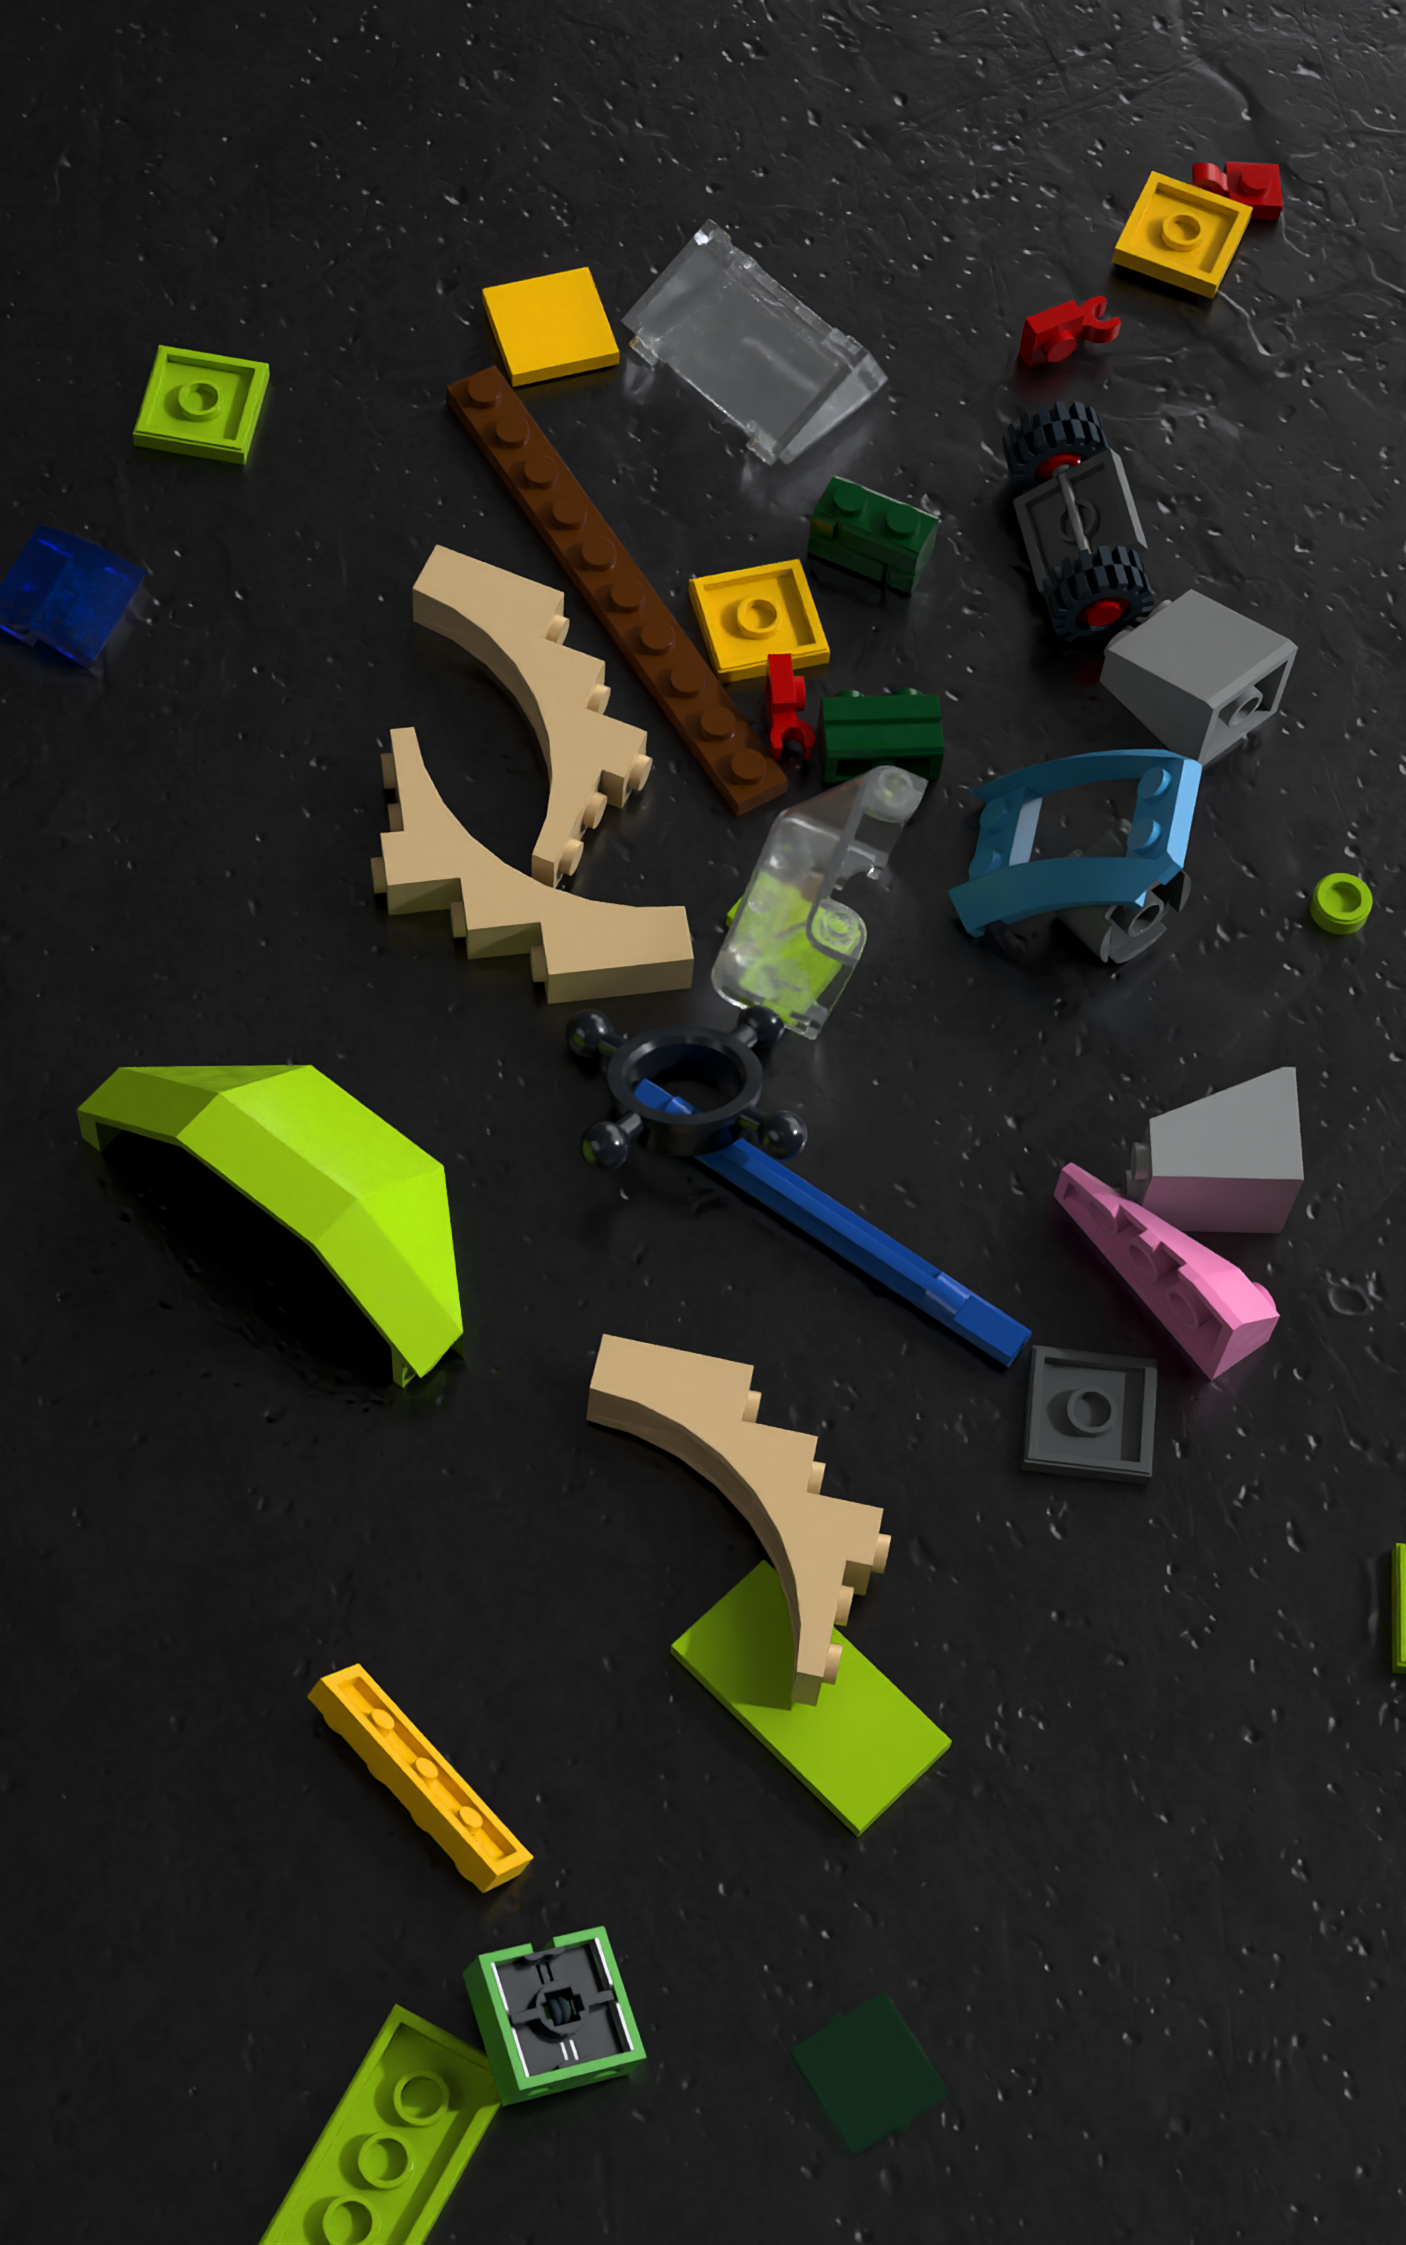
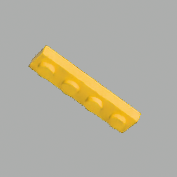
M359 1663L320 1678L307 1695L308 1699L323 1714L327 1725L333 1731L342 1735L367 1763L370 1773L377 1780L384 1783L409 1810L414 1822L422 1830L428 1832L455 1862L457 1870L463 1877L473 1882L482 1893H485L521 1874L534 1857Z

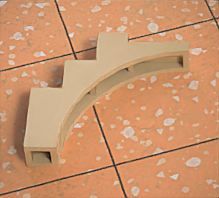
M436 544L412 588L413 621L453 640L486 664L515 695L534 727L548 767L550 796L547 817L532 853L531 878L556 889L563 873L571 876L576 870L584 847V843L580 840L587 827L595 829L598 826L606 804L608 803L622 809L631 790L640 791L643 788L652 766V758L645 756L647 731L603 715L611 691L609 687L604 686L605 661L562 645L570 623L568 618L563 617L564 592Z
M414 727L390 729L391 753L380 754L384 789L395 788L397 803L387 804L390 832L380 833L381 857L371 858L374 893H386L389 915L450 909L453 937H465L468 960L530 953L534 983H545L548 1004L691 988L694 956L685 906L633 907L592 901L546 886L505 864L474 839L443 803L424 766Z
M603 1334L589 1389L586 1420L634 1434L679 1457L716 1485L747 1519L775 1566L789 1607L794 1647L790 1701L816 1707L821 1684L835 1685L843 1646L830 1643L833 1625H847L853 1594L865 1596L871 1572L884 1573L891 1536L879 1533L883 1508L819 1495L826 1463L813 1461L818 1436L756 1423L762 1393L750 1390L753 1365Z

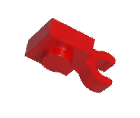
M1226 161L1223 172L1211 163L1202 162L1192 165L1193 182L1187 184L1253 207L1250 219H1279L1283 208L1278 164Z
M1104 296L1092 297L1080 307H1078L1073 299L1025 318L1019 354L1028 368H1033L1048 361L1057 362L1066 358L1073 351L1077 350L1080 339H1087L1094 343H1108L1114 340L1120 330L1121 320L1119 317L1112 318L1109 321L1096 319L1104 315L1107 303Z
M791 653L768 654L764 692L770 735L769 753L775 761H780L782 743L787 740H794L802 746L803 758L811 759L815 741L814 731L808 723L799 719L796 715V711H805L804 677L794 676Z

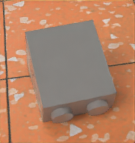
M1190 589L1174 602L1169 599L1161 602L1152 610L1146 622L1132 632L1125 629L1111 639L1104 650L1106 657L1099 681L1173 753L1193 759L1203 767L1277 712L1298 647L1290 639Z
M1281 1067L1149 1119L1142 1142H1134L1132 1145L1131 1170H1124L1121 1194L1179 1231L1281 1233L1304 1181L1296 1068Z

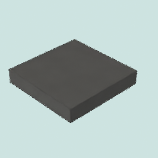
M1032 1345L1029 1358L1021 1470L1148 1485L1152 1477L1158 1360Z

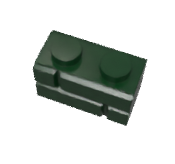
M834 475L811 517V533L807 552L879 582H888L889 586L911 594L933 554L940 517Z
M904 688L896 690L887 696H864L856 690H843L835 693L832 697H821L817 731L822 782L940 778L945 746L938 694H922L916 689Z

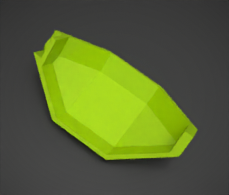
M312 1065L119 1067L77 1109L82 1138L100 1152L122 1130L180 1146L309 1245L390 1345L392 1350L393 1381L402 1388L415 1374L422 1378L430 1372L449 1348L463 1357V1326L444 1166Z

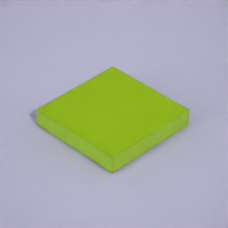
M159 345L133 431L134 446L245 465L270 377L269 364Z

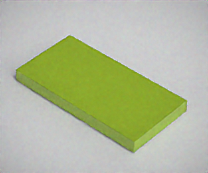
M763 1560L671 1645L670 1653L846 1827L859 1837L950 1748L952 1740L834 1626L830 1643L843 1646L835 1685L821 1684L816 1707L790 1701L794 1647L789 1607L777 1571Z
M395 2004L258 2245H423L501 2104V2098L487 2053Z

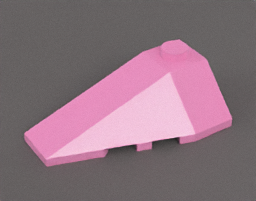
M1072 1162L1062 1168L1054 1197L1211 1381L1269 1341L1280 1315L1276 1311L1273 1298L1261 1284L1257 1282L1251 1283L1238 1267Z

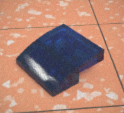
M39 524L0 586V628L31 647L34 646L39 638L89 669L148 572L94 543L61 530Z

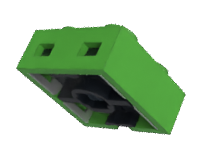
M604 1926L554 1937L539 1952L535 1953L531 1943L478 1955L462 1972L503 2106L629 2074L647 2058Z

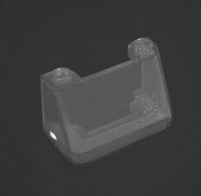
M708 219L621 322L635 336L629 342V346L644 360L654 366L661 359L752 437L746 445L770 467L777 459L787 466L872 400L889 379L867 349L850 335L845 337L836 327L834 329L763 271L756 260L750 255L744 254L736 246L734 247L730 243L732 238L711 219Z
M890 765L878 766L792 806L779 814L767 836L712 969L711 979L714 989L723 999L744 1010L749 1008L765 1010L775 1015L785 1028L815 1041L857 966L867 936L864 921L857 912L844 904L830 899L832 890L836 888L842 891L849 878L859 872H868V877L878 881L892 849L909 818L912 817L921 802L928 780L898 767Z

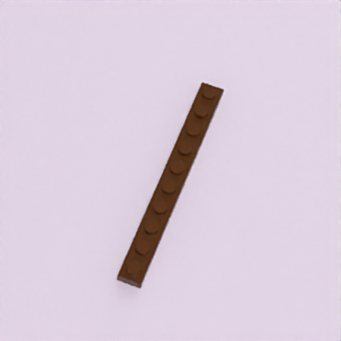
M493 365L446 386V401L735 815L738 817L786 793L788 778L497 367Z

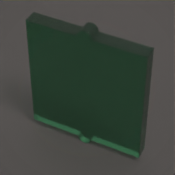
M885 1991L844 2016L838 2013L833 2014L827 2027L789 2050V2055L853 2156L858 2155L895 2130L901 2134L907 2132L911 2120L950 2095V2092Z

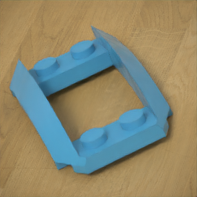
M1130 749L1092 752L1029 766L969 791L986 803L980 816L979 823L981 828L975 855L969 866V881L947 890L967 933L977 938L984 935L987 924L996 920H1001L1009 925L1034 915L1072 907L1126 905L1134 911L1143 908L1146 890L1156 880L1165 886L1183 868L1202 765L1193 759L1167 750ZM1141 778L1137 788L1138 798L1132 828L1127 838L1128 848L1126 857H1068L1029 862L1042 798L1044 796L1091 782Z

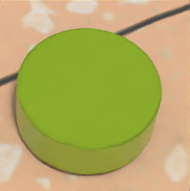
M1346 873L1330 874L1321 879L1316 885L1310 901V912L1314 921L1324 930L1340 935L1356 932L1365 924L1372 908V894L1367 885L1353 875Z

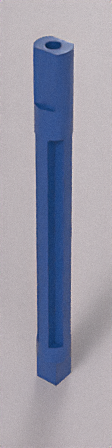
M646 1078L642 1080L633 1092L641 1102L662 1112L672 1114L703 1113L679 1096L673 1097ZM742 1138L720 1151L701 1156H692L1006 1367L1012 1365L1032 1334L1031 1330Z

